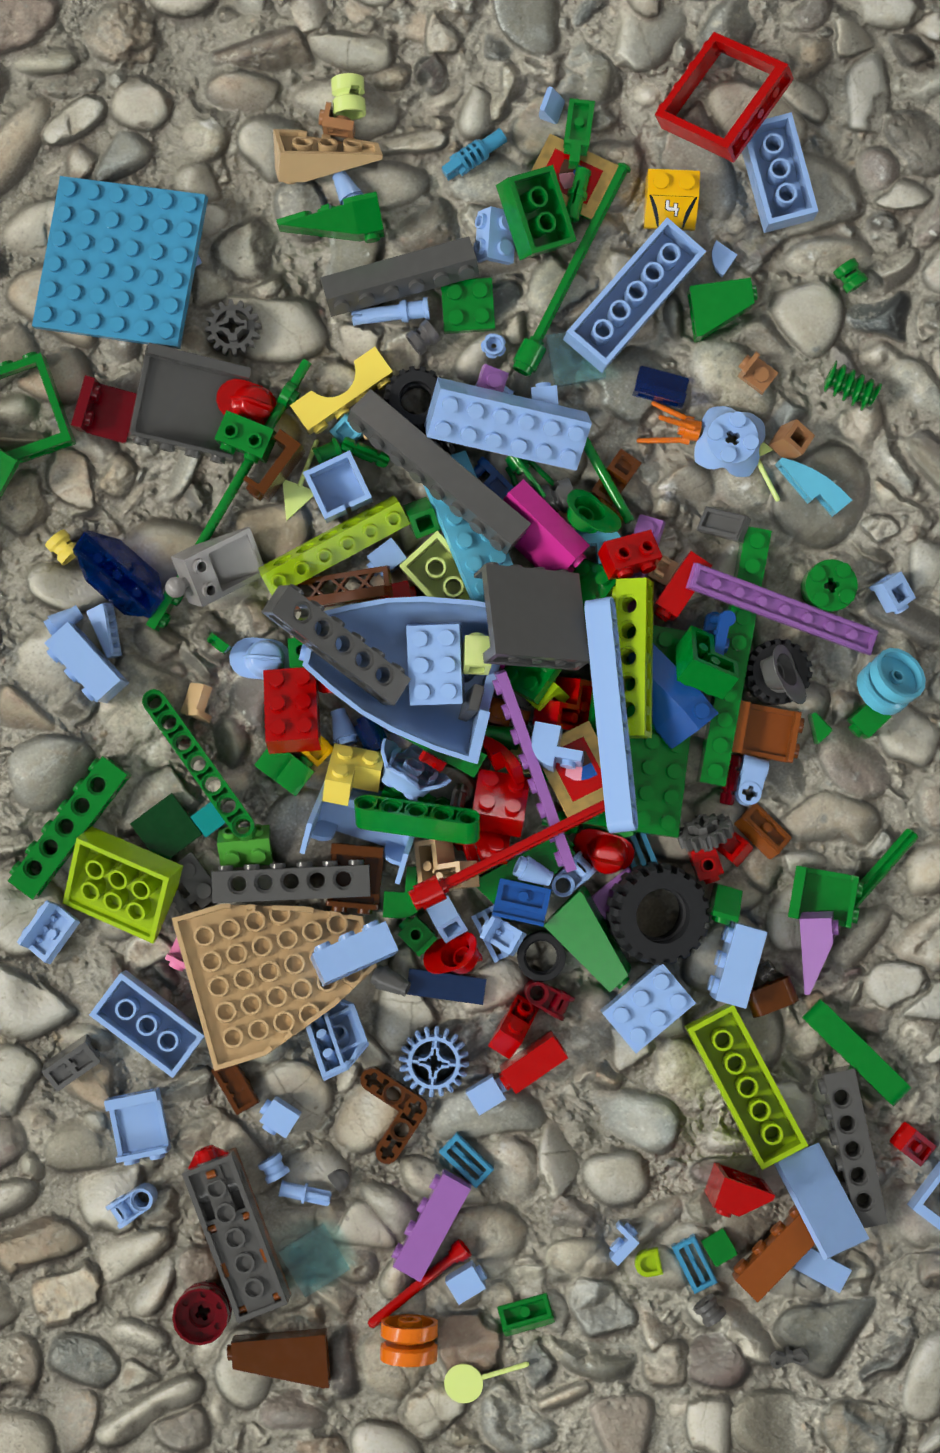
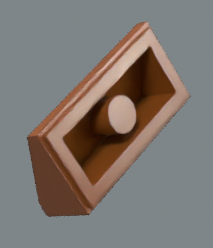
M758 803L751 805L734 823L768 859L777 856L792 839Z

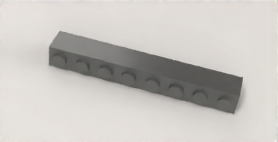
M370 389L350 409L347 421L353 430L365 435L376 449L384 451L396 466H401L409 472L410 477L415 482L422 483L428 488L430 494L435 499L442 500L447 504L454 515L466 520L474 532L485 536L493 548L507 555L526 534L531 525L529 521L373 390Z

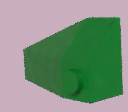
M377 192L343 199V205L339 206L322 205L313 214L311 211H302L276 219L279 231L359 242L365 241V243H374L379 241L381 237H385Z

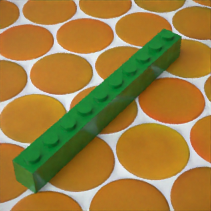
M748 527L743 542L739 544L734 577L762 587L771 530ZM728 604V611H732L735 614L736 621L733 625L729 626L727 636L729 638V648L724 653V656L738 661L739 680L723 700L715 696L711 698V705L718 714L706 725L696 782L721 787L726 786L757 614Z

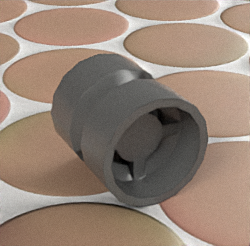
M569 477L555 481L553 486H550L548 483L540 485L546 494V497L543 499L557 513L558 511L567 513L569 507L567 495L573 490Z

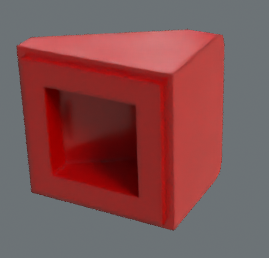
M734 831L732 833L733 837L727 839V843L718 844L719 847L716 850L738 867L753 850V846Z

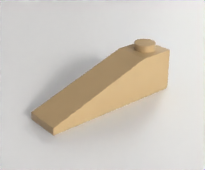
M273 129L275 171L278 181L286 184L307 182L382 160L383 154L379 144L376 142L346 138L341 142L331 138V135L322 134L321 138L307 136V131Z

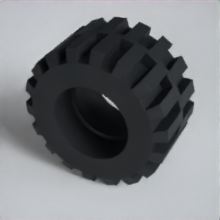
M410 366L409 370L405 371L402 369L399 371V375L392 376L390 384H387L385 388L384 400L426 435L424 424L428 410L422 414L408 413L403 409L401 400L407 391L415 388L426 390L432 397L438 377L435 371L430 370L429 372L426 370V367L420 366V369H415V366Z
M774 639L757 646L749 654L745 676L747 683L745 685L747 689L750 688L753 697H758L759 701L763 703L781 705L792 702L786 692L776 693L766 685L760 668V662L773 655L774 648L779 644L784 645L791 653L805 689L810 685L809 679L812 678L813 672H810L812 663L807 660V652L800 649L801 646L797 643H791V640Z

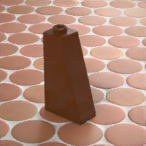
M327 1328L234 1335L231 1344L227 1345V1359L232 1361V1368L234 1370L323 1389L330 1386L331 1375Z

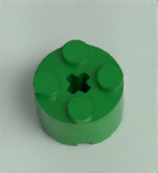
M835 559L824 560L811 567L804 575L800 587L801 596L806 604L823 611L835 613L854 601L858 582L849 564ZM828 581L829 584L833 585L834 589L831 591L829 589L824 588V585L828 583Z

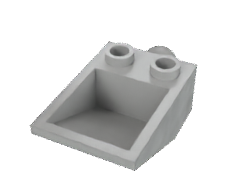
M245 527L193 545L171 556L179 577L170 578L165 584V590L173 598H179L185 593L190 604L204 607L261 578L258 568L264 564L250 527Z

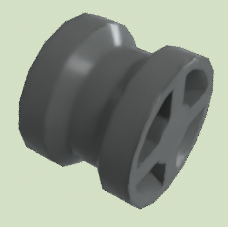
M714 1294L703 1297L693 1308L694 1312L703 1318L702 1322L705 1327L713 1326L726 1315V1310L723 1306L718 1305Z

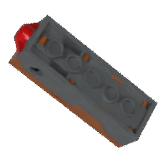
M208 1145L197 1150L190 1165L182 1172V1176L237 1322L241 1323L287 1305L291 1291L237 1148L226 1151L214 1145Z

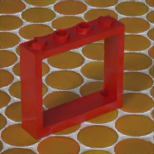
M713 32L710 38L704 42L695 59L689 63L679 81L673 85L672 91L667 98L658 106L655 116L661 129L734 163L794 78L787 63ZM721 53L770 74L724 138L676 116Z

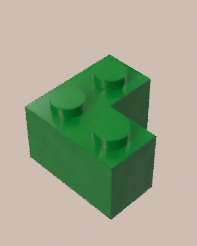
M691 625L675 646L677 681L723 700L739 680L738 661L715 652L714 635Z

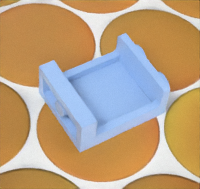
M159 1087L108 1097L104 1101L105 1110L110 1113L117 1149L116 1163L124 1162V1165L127 1166L139 1163L140 1158L149 1157L150 1160H157L165 1157V1153H168L171 1149Z

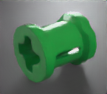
M335 437L331 438V442L323 446L312 448L319 464L343 454Z

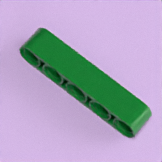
M361 795L354 800L355 824L360 829L460 844H474L480 839V815L473 809L375 795Z
M821 999L804 1014L802 1018L893 1107L911 1089L910 1085Z

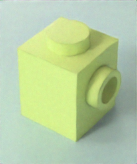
M479 632L465 635L462 643V674H489L492 664H485L483 660V653L490 648L489 636Z

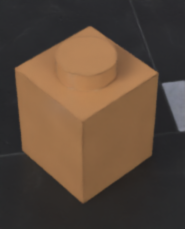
M795 419L780 426L768 446L779 456L792 460L804 454L815 435L799 420Z

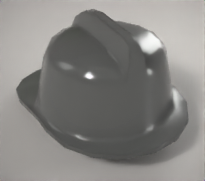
M779 644L774 648L773 655L760 662L763 679L772 691L776 693L786 692L792 701L797 704H803L807 697L803 681L795 667L791 653L784 645Z

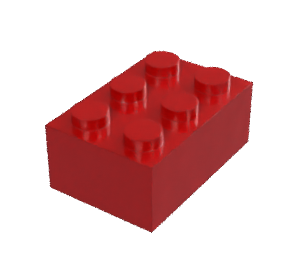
M304 667L263 670L265 742L269 754L321 750L317 678Z

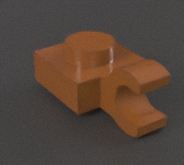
M492 697L489 708V725L509 726L511 719L506 720L501 709V705L505 704L503 699ZM520 710L525 725H528L530 711Z

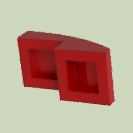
M484 736L483 746L485 754L495 771L505 767L515 785L524 782L522 766L513 753L500 742Z

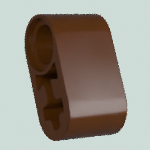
M790 975L752 988L748 1006L753 1018L767 1015L799 1001Z

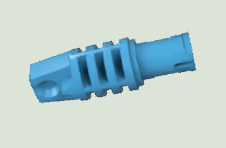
M498 128L482 140L475 139L472 143H469L466 147L460 149L459 152L457 151L449 157L450 161L442 166V173L448 181L459 174L461 176L467 174L470 170L488 160L491 152L507 143L505 134Z

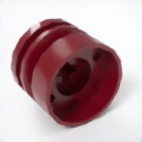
M202 1281L194 1283L184 1291L175 1304L172 1315L174 1329L181 1339L189 1344L201 1346L212 1343L221 1336L232 1315V1307L225 1289L215 1282ZM201 1305L204 1308L209 1307L210 1311L207 1316L205 1313H199Z

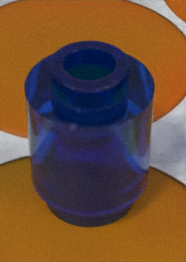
M365 716L357 719L358 725L354 726L364 749L367 748V750L373 751L381 749L383 739H387L383 727Z

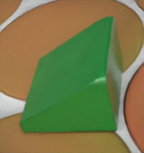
M812 712L807 717L814 744H819L832 732V728L817 712Z
M723 1227L701 1240L715 1267L738 1255Z

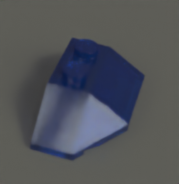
M89 530L84 531L73 548V552L78 558L79 566L86 582L110 603H113V606L124 615L151 618L165 600L159 573L120 539Z

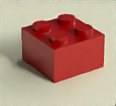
M479 769L472 809L480 815V831L521 837L529 792L527 779H530V777H524V782L515 785L513 779L507 773Z

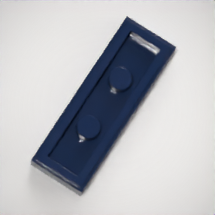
M410 968L408 981L411 982V987L407 995L483 1005L487 979L451 973L433 974L427 970Z

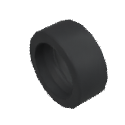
M537 931L530 933L523 939L517 951V961L519 968L525 976L534 981L544 982L554 979L561 973L566 962V952L564 946L550 932ZM546 941L556 950V962L547 971H536L527 963L526 952L534 942Z

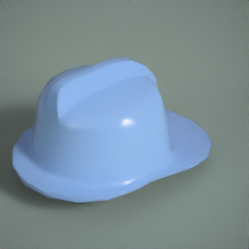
M243 638L236 642L229 655L230 665L238 675L246 678L264 680L263 670L290 668L288 648L282 642L273 639Z

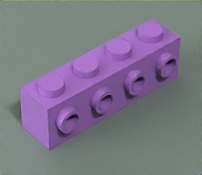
M443 1169L441 1175L435 1174L429 1185V1188L432 1189L429 1197H423L416 1211L420 1213L416 1221L410 1220L404 1231V1234L407 1235L404 1243H398L391 1255L394 1258L393 1267L419 1282H421L471 1190L470 1183Z

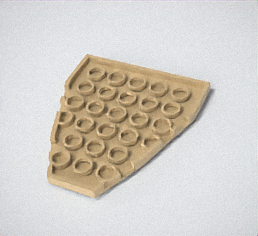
M219 904L171 918L214 1071L266 1056L334 1008L377 967V964L371 965L323 987L310 959L312 953H314V947L327 941L331 945L337 943L339 936L354 930L355 934L362 932V928L365 925L362 916L318 910L306 906Z

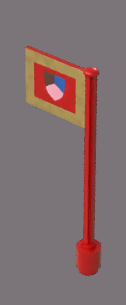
M589 721L563 733L560 747L583 751L584 761L582 767L576 766L575 769H566L561 767L560 763H556L554 772H550L542 767L567 818L445 879L443 877L438 879L434 875L414 885V889L408 891L417 911L422 908L426 910L446 900L445 894L450 892L449 889L605 812L598 737Z

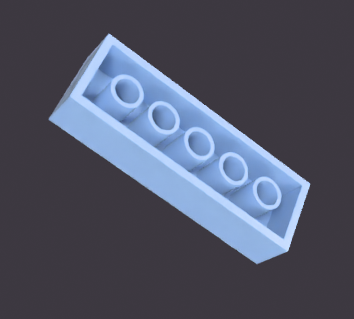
M666 218L567 330L563 340L597 370L603 373L701 261L706 250L669 218Z
M438 377L424 427L428 438L577 471L592 422L586 411Z

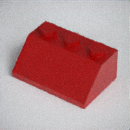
M714 1162L704 1190L712 1207L716 1208L715 1212L731 1218L732 1214L740 1217L773 1201L775 1198V1194L763 1179Z

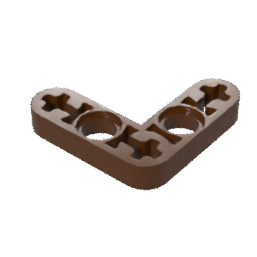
M368 1067L362 1072L360 1078L362 1087L399 1111L376 1147L377 1159L381 1163L391 1164L399 1157L426 1115L427 1102L421 1095L381 1069ZM376 1073L377 1080L382 1084L384 1079L389 1081L384 1086L382 1093L377 1091L380 1089L378 1084L372 1083L371 1086L367 1084L368 1078L365 1077L367 1074L372 1075ZM391 1086L398 1087L401 1090V1097L397 1100L389 1099L386 1093L387 1089ZM419 1101L422 1112L416 1111L412 1120H416V1122L413 1124L408 1118L401 1115L405 1113L408 1116L411 1111L409 1104H415ZM399 1122L406 1123L409 1127L408 1134L398 1136L394 1131L395 1125ZM388 1135H391L395 1141L402 1142L400 1146L397 1143L394 1144L392 1148L393 1156H382L383 1150L381 1147L387 1148L392 1140L387 1138Z

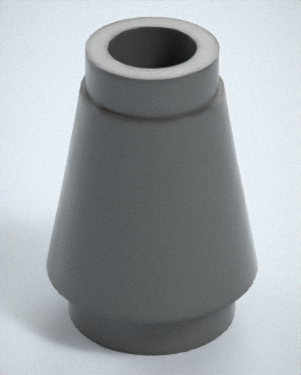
M378 965L371 978V984L375 985V989L404 997L411 987V982L387 965Z

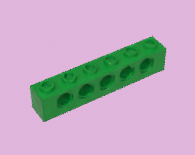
M102 756L101 759L97 757L88 768L90 771L85 780L81 778L72 790L75 792L69 800L65 799L59 805L57 817L53 821L50 819L43 826L41 838L38 841L34 840L25 851L28 854L22 862L18 861L11 868L9 873L12 876L8 882L30 899L39 898L74 852L76 838L94 826L132 776L109 757ZM99 777L105 781V788L101 792H97L94 788V781ZM82 798L87 799L90 805L85 813L81 812L78 808V803ZM66 819H70L74 825L72 832L69 834L62 827ZM51 839L58 845L55 854H51L47 850V843ZM35 860L39 861L42 865V871L38 875L34 874L31 870V864Z

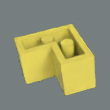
M334 743L325 777L322 801L348 806L352 788L378 793L384 767L381 752Z

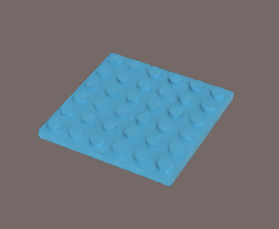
M60 176L32 326L35 329L147 345L150 342L180 349L208 197L205 194Z

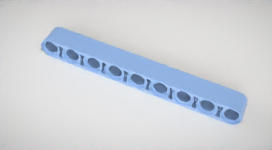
M613 597L586 600L584 609L607 828L610 834L638 830V814L616 606Z

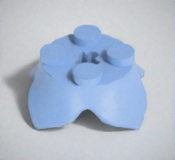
M726 406L709 408L702 418L703 434L695 445V462L706 469L725 468L735 477H749L758 465L760 458L759 448L766 436L763 421L752 413L739 412ZM727 434L737 437L735 441L737 445H734L732 442H726Z
M384 738L381 744V755L384 762L381 780L386 786L394 787L411 801H417L419 797H424L430 791L451 783L452 780L446 774L438 773L436 769L419 760V756L424 749L412 745L401 752V748L394 741Z

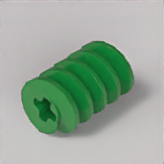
M836 360L824 381L823 391L827 392L833 387V396L835 397L842 392L843 402L852 397L851 406L860 401L861 411L868 406L870 407L876 399L882 383L873 388L874 379L871 378L864 383V374H860L855 378V369L850 370L846 374L847 366L843 364L836 369Z

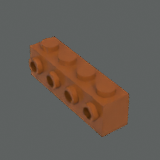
M795 1205L791 1207L788 1212L789 1216L783 1222L779 1221L771 1228V1234L764 1241L760 1240L752 1248L753 1253L746 1260L743 1258L738 1261L733 1268L732 1276L735 1281L757 1303L815 1245Z

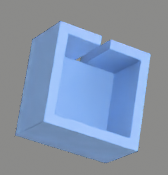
M350 450L303 472L326 523L348 514L346 509L351 507L353 512L373 502L372 496Z

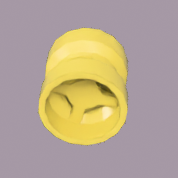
M65 529L58 531L45 544L50 552L57 554V560L63 566L75 559L82 551V548L76 542H71L70 535Z

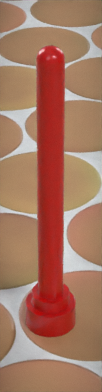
M461 1239L455 1241L448 1251L449 1254L429 1269L421 1282L416 1280L369 1318L368 1326L370 1328L378 1326L383 1318L394 1313L455 1262L459 1263L460 1261L464 1262L471 1257L472 1254Z

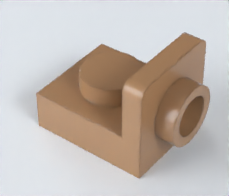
M326 102L325 110L321 109L319 114V125H322L323 134L354 139V121L342 115H337L335 118L332 117V103Z
M756 351L752 357L747 354L738 367L742 370L737 377L762 395L778 375V372L759 358L760 354Z

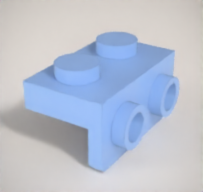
M490 206L479 211L475 219L476 241L473 246L477 262L481 263L488 260L505 265L513 264L515 244L504 210Z
M47 900L39 907L30 924L24 928L17 943L31 950L44 963L51 964L80 924V921L61 905Z

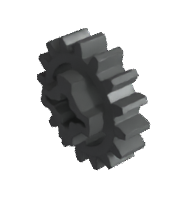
M229 299L228 306L219 302L220 309L218 311L214 308L211 309L214 315L213 318L206 317V321L211 324V326L205 327L206 333L211 334L207 338L209 343L216 342L213 346L216 351L223 348L224 356H227L229 351H232L234 357H237L240 350L245 355L248 354L246 347L255 348L253 339L261 338L260 334L256 332V330L262 329L260 323H255L259 319L258 314H251L253 311L252 306L249 305L244 308V303L241 300L237 305H234L233 300ZM237 313L243 314L249 321L241 320ZM224 315H227L222 321L219 322V320H220ZM232 324L237 325L234 333H231L229 330L232 328ZM218 335L227 337L229 344L223 342ZM245 335H248L242 342H240V340Z
M712 813L710 816H707V814L698 815L697 818H692V822L683 823L684 827L679 828L678 842L681 849L686 848L687 852L693 849L695 853H698L701 849H704V852L711 851L713 847L718 848V844L727 843V839L733 837L734 828L729 816L725 817L724 814L718 816L715 813Z

